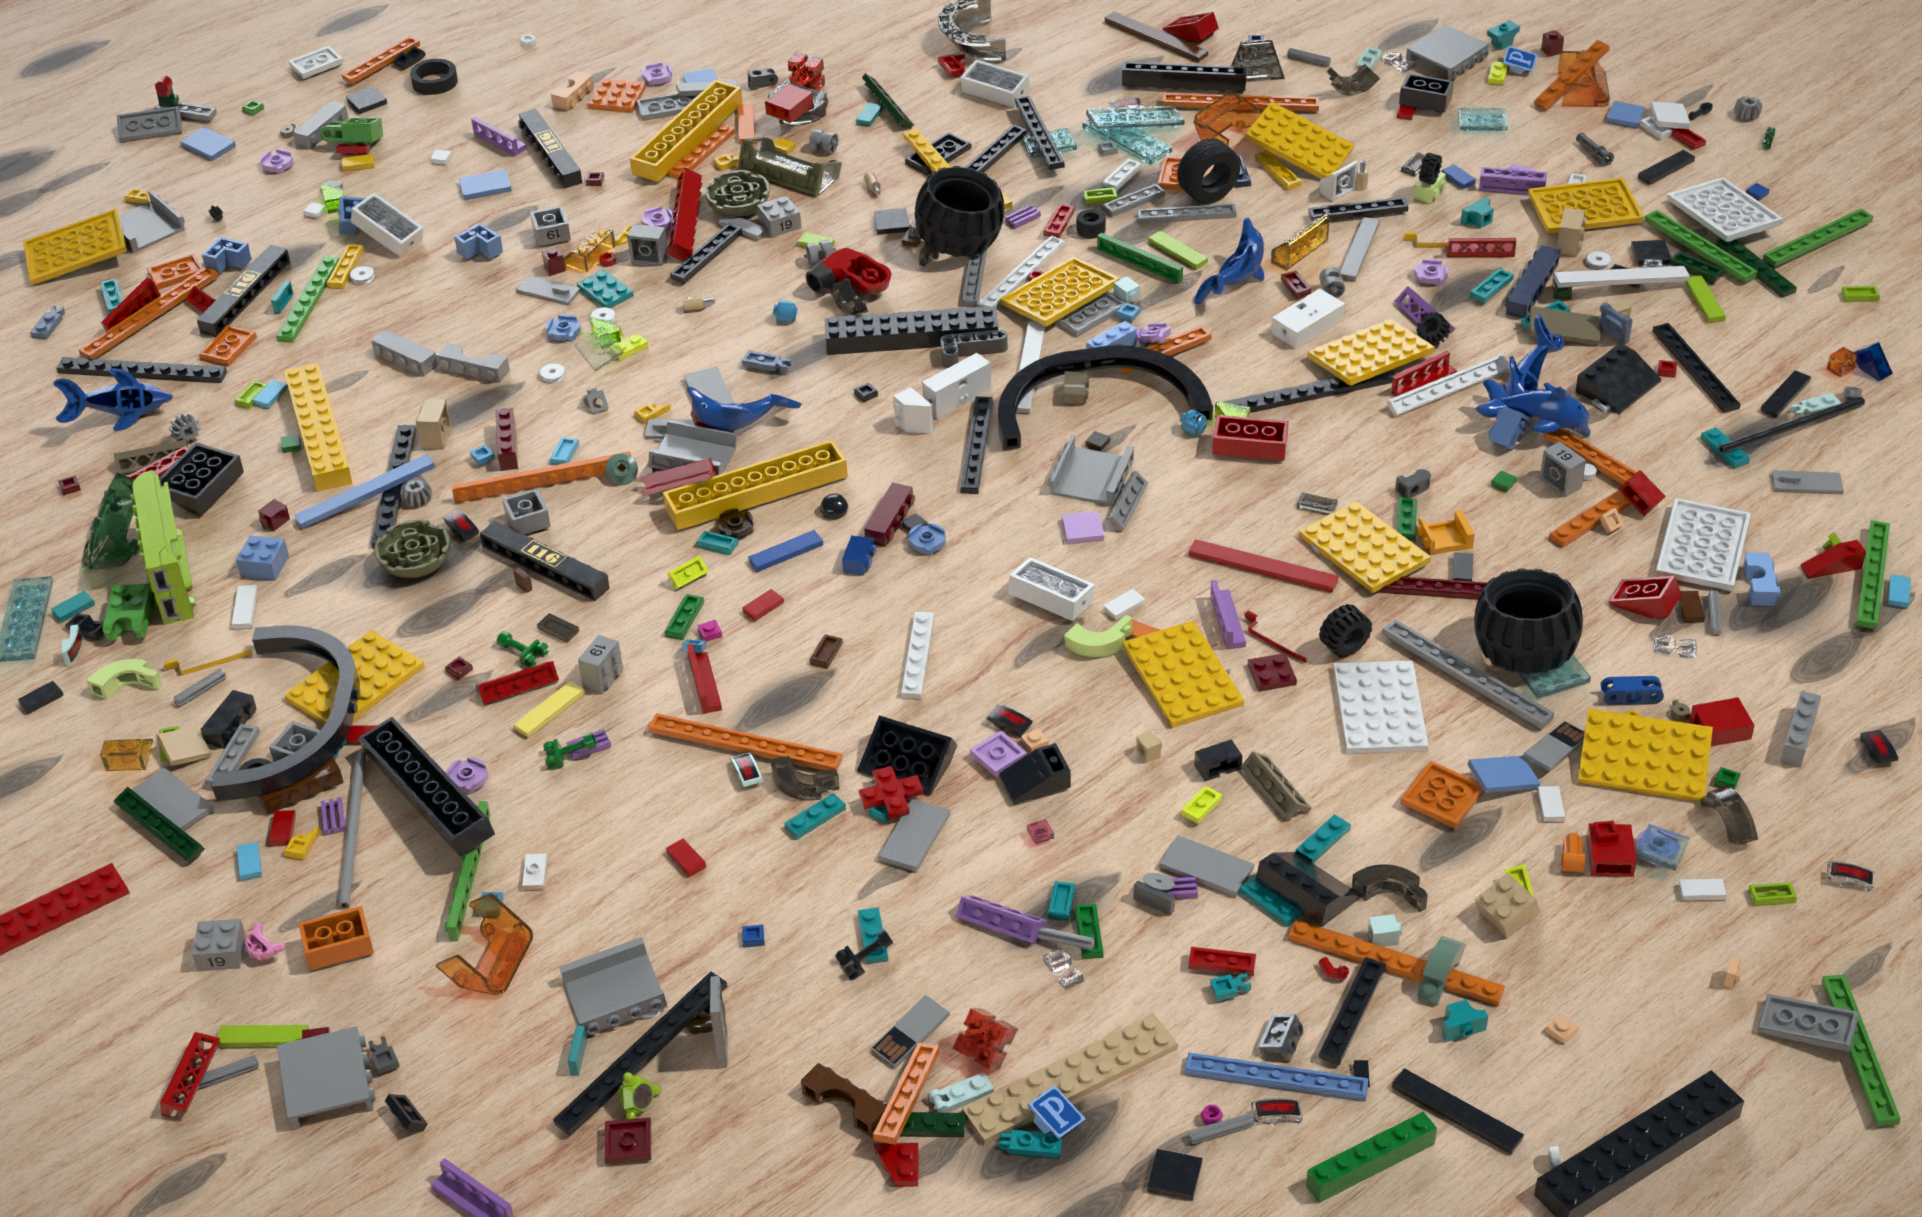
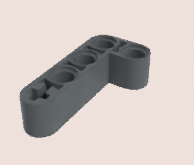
M1004 330L944 335L941 338V355L943 365L946 368L959 363L958 357L972 356L975 353L979 355L1003 353L1008 349V334Z

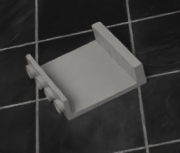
M1445 24L1408 47L1406 62L1411 64L1421 57L1447 69V80L1452 81L1486 59L1489 54V44Z
M148 190L150 198L148 205L143 204L119 215L126 247L133 253L185 230L183 216L178 214L173 207L171 208L166 201H163L152 190Z
M668 420L667 434L658 449L651 448L649 451L648 467L665 470L711 457L716 475H720L724 472L736 450L737 434Z
M1071 435L1069 442L1065 443L1064 452L1060 453L1059 463L1054 466L1053 476L1050 475L1048 486H1050V493L1114 506L1134 462V447L1127 445L1123 456L1075 447V436Z
M642 937L559 967L579 1025L585 1026L587 1036L637 1019L641 1015L668 1007L664 992L660 988L647 955Z
M357 1026L277 1045L287 1117L292 1130L301 1128L300 1117L365 1101L368 1110L373 1111L372 1101H376L373 1087L369 1088V1083L373 1081L370 1069L366 1070V1065L370 1064L367 1051L363 1052V1047H366L364 1034H359Z

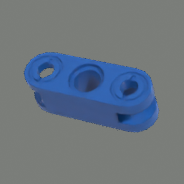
M1656 676L1607 677L1600 683L1601 690L1604 692V702L1609 705L1656 704L1664 698L1661 681Z

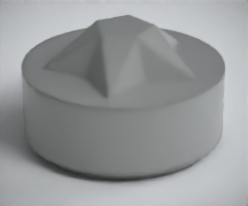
M1845 387L1843 395L1849 399H1855L1862 396V389Z

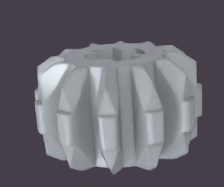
M1742 96V98L1737 99L1734 113L1736 117H1741L1742 120H1755L1761 114L1762 103L1759 99H1755V97Z
M182 413L180 417L175 416L176 420L170 421L172 424L169 427L171 436L176 441H194V437L199 436L197 431L201 430L199 421L191 414L186 415Z
M420 478L417 480L412 479L410 482L405 481V485L401 486V499H403L406 506L411 505L412 508L415 506L420 507L422 504L426 505L427 501L431 500L432 489L426 480L421 481Z

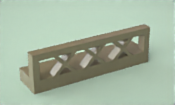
M181 440L114 453L117 473L122 475L136 472L150 465L153 461H157L155 460L156 456L169 455V453L171 454L184 446L189 448L188 442ZM139 459H151L145 466L137 463ZM132 462L129 469L121 470L120 463Z
M1252 751L1241 765V768L1285 820L1290 821L1298 810L1309 812L1311 806L1271 759L1266 755Z

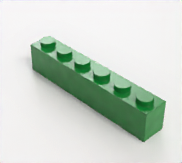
M1423 1111L1307 1169L1306 1187L1320 1203L1433 1146L1436 1140L1437 1127Z

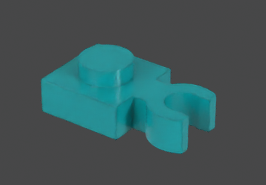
M1231 974L1210 979V987L1216 1001L1238 997V991L1249 992L1251 990V983H1243L1247 982V974H1240L1236 979H1233Z

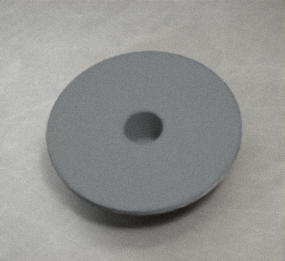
M1148 873L1143 877L1144 883L1154 889L1170 890L1174 887V881L1163 874Z

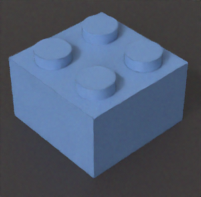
M250 535L236 559L240 576L276 580L289 557L285 539Z

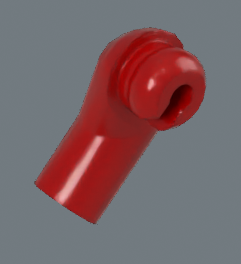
M1327 957L1319 960V965L1328 978L1339 981L1347 978L1349 969L1345 965L1335 968Z

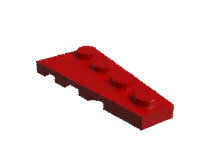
M147 277L100 322L106 331L161 296L152 279Z

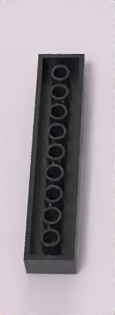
M995 306L825 318L827 355L941 347V338L944 335L998 330Z
M393 717L358 738L366 755L460 857L495 835L488 817Z
M1710 1070L1538 1177L1534 1195L1555 1217H1584L1740 1118L1744 1100Z

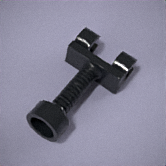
M885 929L877 934L878 938L875 942L869 944L868 947L866 946L857 954H854L848 945L844 947L845 949L836 953L835 957L841 965H846L851 959L853 960L854 964L847 966L844 970L850 980H854L861 973H865L860 964L864 957L866 958L873 951L879 949L880 946L888 948L894 944Z

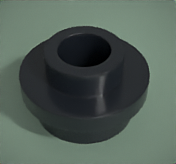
M212 205L211 209L208 210L209 214L216 221L222 219L223 211L218 206Z

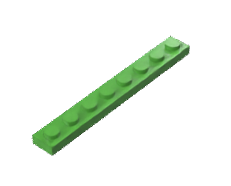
M1859 209L1764 253L1763 260L1773 267H1777L1871 223L1873 216L1863 209Z
M1655 210L1645 215V222L1714 265L1724 269V271L1740 281L1746 283L1757 276V270L1662 212Z
M323 256L277 333V341L294 343L324 292L327 281L336 267L339 257Z
M1870 521L1856 626L1877 629L1890 523Z
M479 801L478 808L490 819L488 801ZM483 843L462 856V870L457 875L458 886L454 887V901L450 903V916L445 921V932H448L450 941H459Z
M1845 975L1822 977L1821 983L1830 1006L1859 1012ZM1859 1013L1851 1051L1848 1052L1875 1125H1899L1901 1118Z

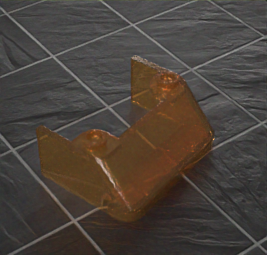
M1586 50L1560 51L1557 73L1562 74ZM1598 62L1585 73L1589 74V76L1581 78L1580 83H1565L1562 106L1606 107L1609 105L1610 94L1606 71Z
M1229 92L1195 114L1193 123L1201 141L1215 138L1229 145L1230 139L1220 133L1231 126L1237 130L1251 128L1263 113V110L1238 94Z
M489 893L469 903V906L483 917L480 924V932L489 941L476 967L474 968L459 954L438 962L435 967L462 989L496 996L506 992L533 940V932L522 919L495 895Z

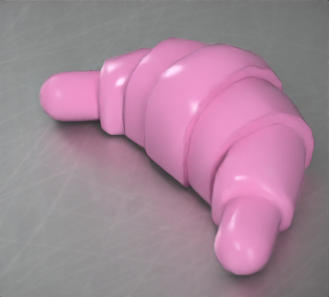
M256 923L244 942L250 957L265 961L285 950V944L271 943L262 933L263 924Z

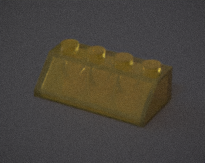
M1327 212L1312 220L1274 247L1271 251V263L1287 271L1326 243L1329 235L1330 213Z

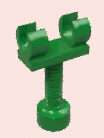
M502 631L497 637V644L504 648L510 646L521 651V664H525L527 667L537 664L534 662L536 659L534 655L536 653L540 656H545L549 652L546 650L548 645L544 642H539L537 639L528 647L513 640L512 634L506 631Z
M593 733L585 734L583 740L564 747L560 745L557 739H554L553 742L548 741L544 743L543 748L548 756L545 759V765H548V770H555L559 766H564L563 755L587 747L588 750L596 748L597 742Z

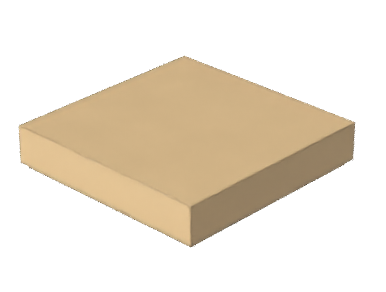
M197 726L158 734V741L171 766L210 758L211 752Z

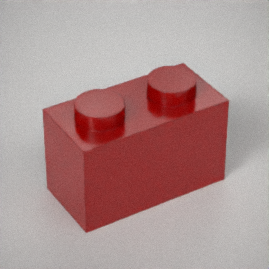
M1641 470L1637 471L1618 489L1643 516L1666 497Z

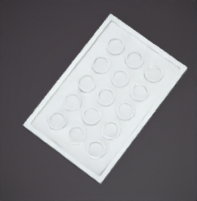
M1724 177L1669 193L1667 198L1675 206L1726 242L1783 224L1782 217Z
M1675 498L1655 576H1675L1676 580L1733 591L1751 513Z
M1413 661L1334 663L1333 670L1347 754L1428 751L1429 745Z

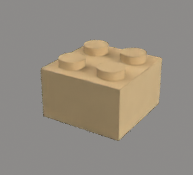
M1564 208L1557 249L1561 250L1560 255L1576 257L1577 252L1581 251L1587 218L1584 217V210Z
M425 399L423 406H420V415L416 418V428H419V441L422 442L423 449H444L451 430L446 399Z
M1508 872L1475 899L1479 912L1507 939L1540 912L1537 899Z

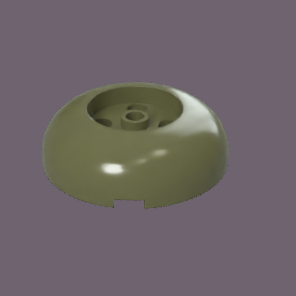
M745 170L722 173L714 177V181L708 183L705 187V196L710 207L719 214L732 217H744L757 212V205L766 202L770 194L769 183L765 177L760 174L758 176L753 175L751 171Z
M410 520L398 523L388 528L386 534L382 538L379 537L375 544V555L380 566L391 575L400 578H419L431 574L443 565L450 552V538L447 531L439 524L437 526L430 524L428 520Z

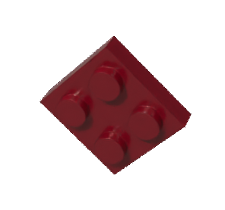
M1286 653L1248 659L1247 665L1258 692L1297 685V678Z
M651 1117L605 1121V1164L652 1160Z

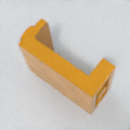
M1462 510L1455 511L1453 520L1426 524L1423 517L1419 518L1416 533L1421 537L1423 547L1427 548L1430 555L1473 548L1475 533Z

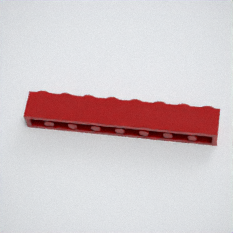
M686 167L677 180L666 252L667 255L682 262L692 255L694 250L692 249L695 242L693 237L696 233L695 226L698 221L696 217L699 213L697 209L700 205L699 198L702 193L700 189L703 185L701 182L702 175Z

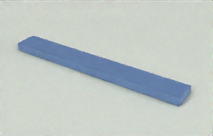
M425 454L294 514L302 529L434 469V462L428 454Z
M1188 1052L1185 1075L1359 1101H1366L1369 1079Z

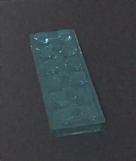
M1174 106L1087 109L1086 116L1096 129L1099 130L1108 128L1116 130L1120 128L1134 129L1135 127L1149 128L1155 126L1159 128L1164 126L1177 127L1185 123V119Z
M1105 110L1082 123L1083 129L1105 141L1112 140L1118 148L1150 165L1172 152V146Z
M52 576L14 579L0 633V662L36 658L53 586Z

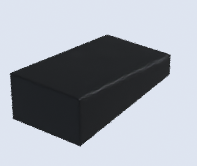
M1354 1060V1076L1369 1078L1368 1060Z

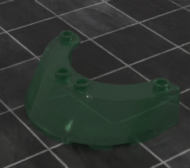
M116 472L99 505L98 517H94L90 527L92 532L89 539L86 540L82 556V568L84 570L92 571L122 567L130 560L132 555H137L140 548L137 545L138 540L132 539L129 543L128 539H126L134 515L132 507L134 505L130 494H134L133 481L135 479Z

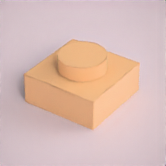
M1616 508L1598 517L1606 533L1612 532L1624 525Z
M1039 729L1021 736V742L1030 752L1049 745V740Z
M1730 958L1724 987L1733 989L1734 981L1739 982L1742 969L1738 968L1740 959Z
M1560 1014L1547 1026L1546 1033L1564 1045L1578 1032L1579 1026Z

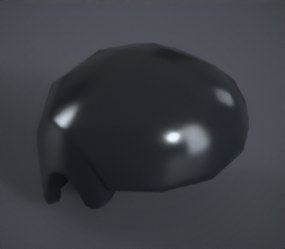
M837 493L825 496L820 505V512L823 513L825 518L839 519L848 511L847 500Z

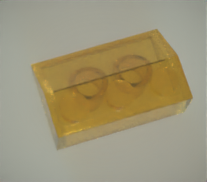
M599 226L564 257L565 265L588 272L599 262L601 254L610 252L616 246L614 231Z

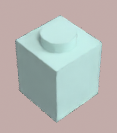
M1126 276L1114 282V296L1123 302L1131 304L1140 299V285Z
M1394 914L1370 917L1367 932L1373 944L1382 947L1398 945L1399 936L1402 935V926L1400 922L1397 923Z

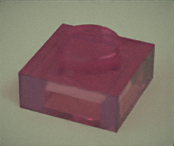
M1046 819L1027 825V832L1035 845L1054 839V832Z

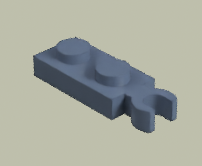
M52 306L51 312H45L30 331L31 337L47 340L62 321V316L65 314L64 307L57 310L56 306Z
M748 350L742 360V365L773 372L776 369L788 372V366L791 367V360H781V356Z

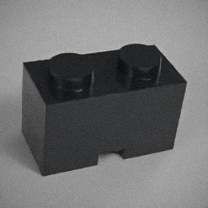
M1232 739L1195 751L1194 766L1206 782L1220 777V773L1226 772L1229 774L1241 770L1243 755Z

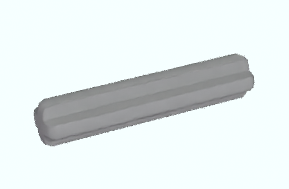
M1289 48L1287 56L1324 66H1329L1331 63L1330 57Z
M1710 590L1708 595L1710 630L1713 635H1720L1722 621L1719 592L1717 590Z
M218 669L174 696L175 704L182 706L226 679V673L222 669Z
M1044 927L1039 928L1037 939L1087 950L1093 949L1095 940L1091 937Z
M253 1055L206 1072L198 1089L258 1068L259 1064L256 1056Z
M1246 1113L1188 1132V1139L1191 1144H1196L1254 1125V1120L1250 1113Z

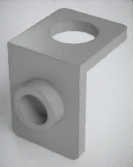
M597 388L588 390L587 395L583 396V399L587 398L592 414L609 408L603 390L597 391ZM595 398H600L603 401L601 408L594 407L593 400Z

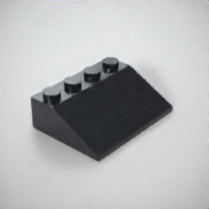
M1619 343L1578 374L1575 392L1590 400L1597 399L1604 406L1609 405L1610 410L1620 415L1659 384L1661 378L1635 350Z
M195 442L159 479L162 486H164L165 482H168L171 501L188 512L202 516L244 473L239 455Z
M879 715L857 771L873 776L872 771L892 766L897 780L917 775L923 792L931 795L949 767L957 748V743L952 737Z
M1296 852L1271 853L1259 861L1255 881L1321 925L1361 898V894Z

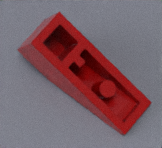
M1858 540L1842 542L1801 563L1800 567L1808 579L1859 570L1863 567L1866 551Z

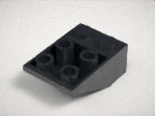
M1056 743L1035 749L999 773V777L1013 804L1071 788V770Z

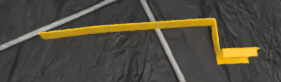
M1405 232L1403 237L1405 240H1416L1417 247H1446V242L1418 243L1416 232Z
M249 649L226 658L185 669L181 673L186 675L250 655L252 650ZM177 658L165 661L163 666L164 670H171L180 667Z

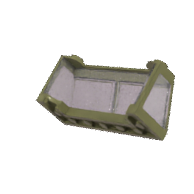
M762 136L742 139L737 170L751 171V174L756 176L760 174L769 181L814 196L821 195L839 178L842 165L840 161L830 160L826 163L817 162L814 164L774 151L775 144L770 138Z

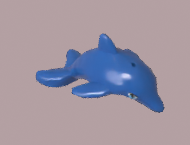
M1247 217L1243 221L1242 233L1236 251L1224 262L1219 274L1210 276L1201 284L1194 299L1195 304H1201L1211 291L1216 295H1220L1225 285L1241 283L1250 277L1261 281L1264 280V271L1260 265L1264 254V241L1261 233L1253 227L1250 218Z
M1541 314L1534 318L1538 346L1521 359L1518 364H1516L1513 356L1510 357L1509 367L1511 375L1508 382L1502 385L1510 396L1529 391L1546 390L1538 389V380L1547 353L1557 352L1563 348L1562 335L1551 334ZM1518 411L1526 416L1533 417V415L1529 413Z
M111 368L109 372L116 379L117 384L89 393H85L75 382L68 379H56L53 382L54 386L61 390L68 400L63 411L56 416L58 422L67 423L74 421L86 407L120 415V418L113 427L115 431L127 429L138 420L140 415L159 409L162 404L169 402L173 396L169 392L161 391L153 385L140 383L133 375L123 369Z
M1491 379L1483 381L1490 401L1475 408L1482 416L1494 418L1498 411L1505 406L1513 410L1529 413L1541 419L1542 421L1532 426L1534 431L1549 433L1560 428H1568L1584 436H1590L1591 431L1588 426L1589 413L1584 405L1567 395L1562 387L1556 388L1549 383H1544L1543 385L1546 390L1529 391L1510 396L1496 381Z
M694 387L687 388V392L692 399V411L697 418L708 426L730 433L754 423L774 406L798 409L802 405L800 402L776 394H769L763 399L749 403L724 404L707 397Z

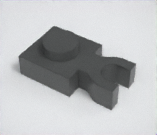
M385 1036L380 1037L382 1042L380 1045H374L372 1040L368 1042L373 1052L370 1055L378 1075L400 1067L392 1045L388 1047Z

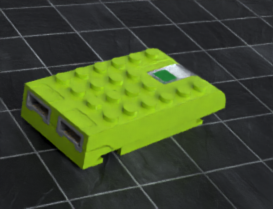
M151 470L139 475L133 481L134 494L130 495L134 505L132 507L136 527L140 528L136 529L138 539L141 540L138 543L140 551L143 552L140 553L142 563L146 566L145 572L147 578L150 579L151 591L155 594V604L159 607L165 625L178 622V619L182 621L194 618L192 607L196 606L195 598L188 597L187 593L188 589L193 588L183 532L182 529H176L168 482H165L164 486H162L159 475H154V472Z

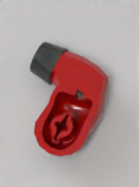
M846 247L835 251L821 262H818L806 273L805 278L808 286L819 294L836 284H843L846 287L860 290L864 293L877 294L889 287L892 273L887 266L876 262L868 255Z

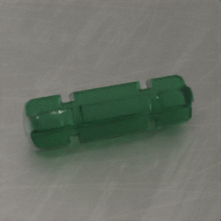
M1774 127L1767 128L1762 144L1763 149L1766 148L1768 150L1771 148L1776 131Z

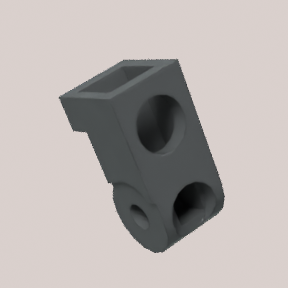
M772 68L748 70V85L751 90H757V86L762 85L773 86L778 82V76Z
M1419 469L1415 474L1406 478L1401 475L1396 478L1395 491L1404 498H1412L1429 489L1431 473L1425 469Z

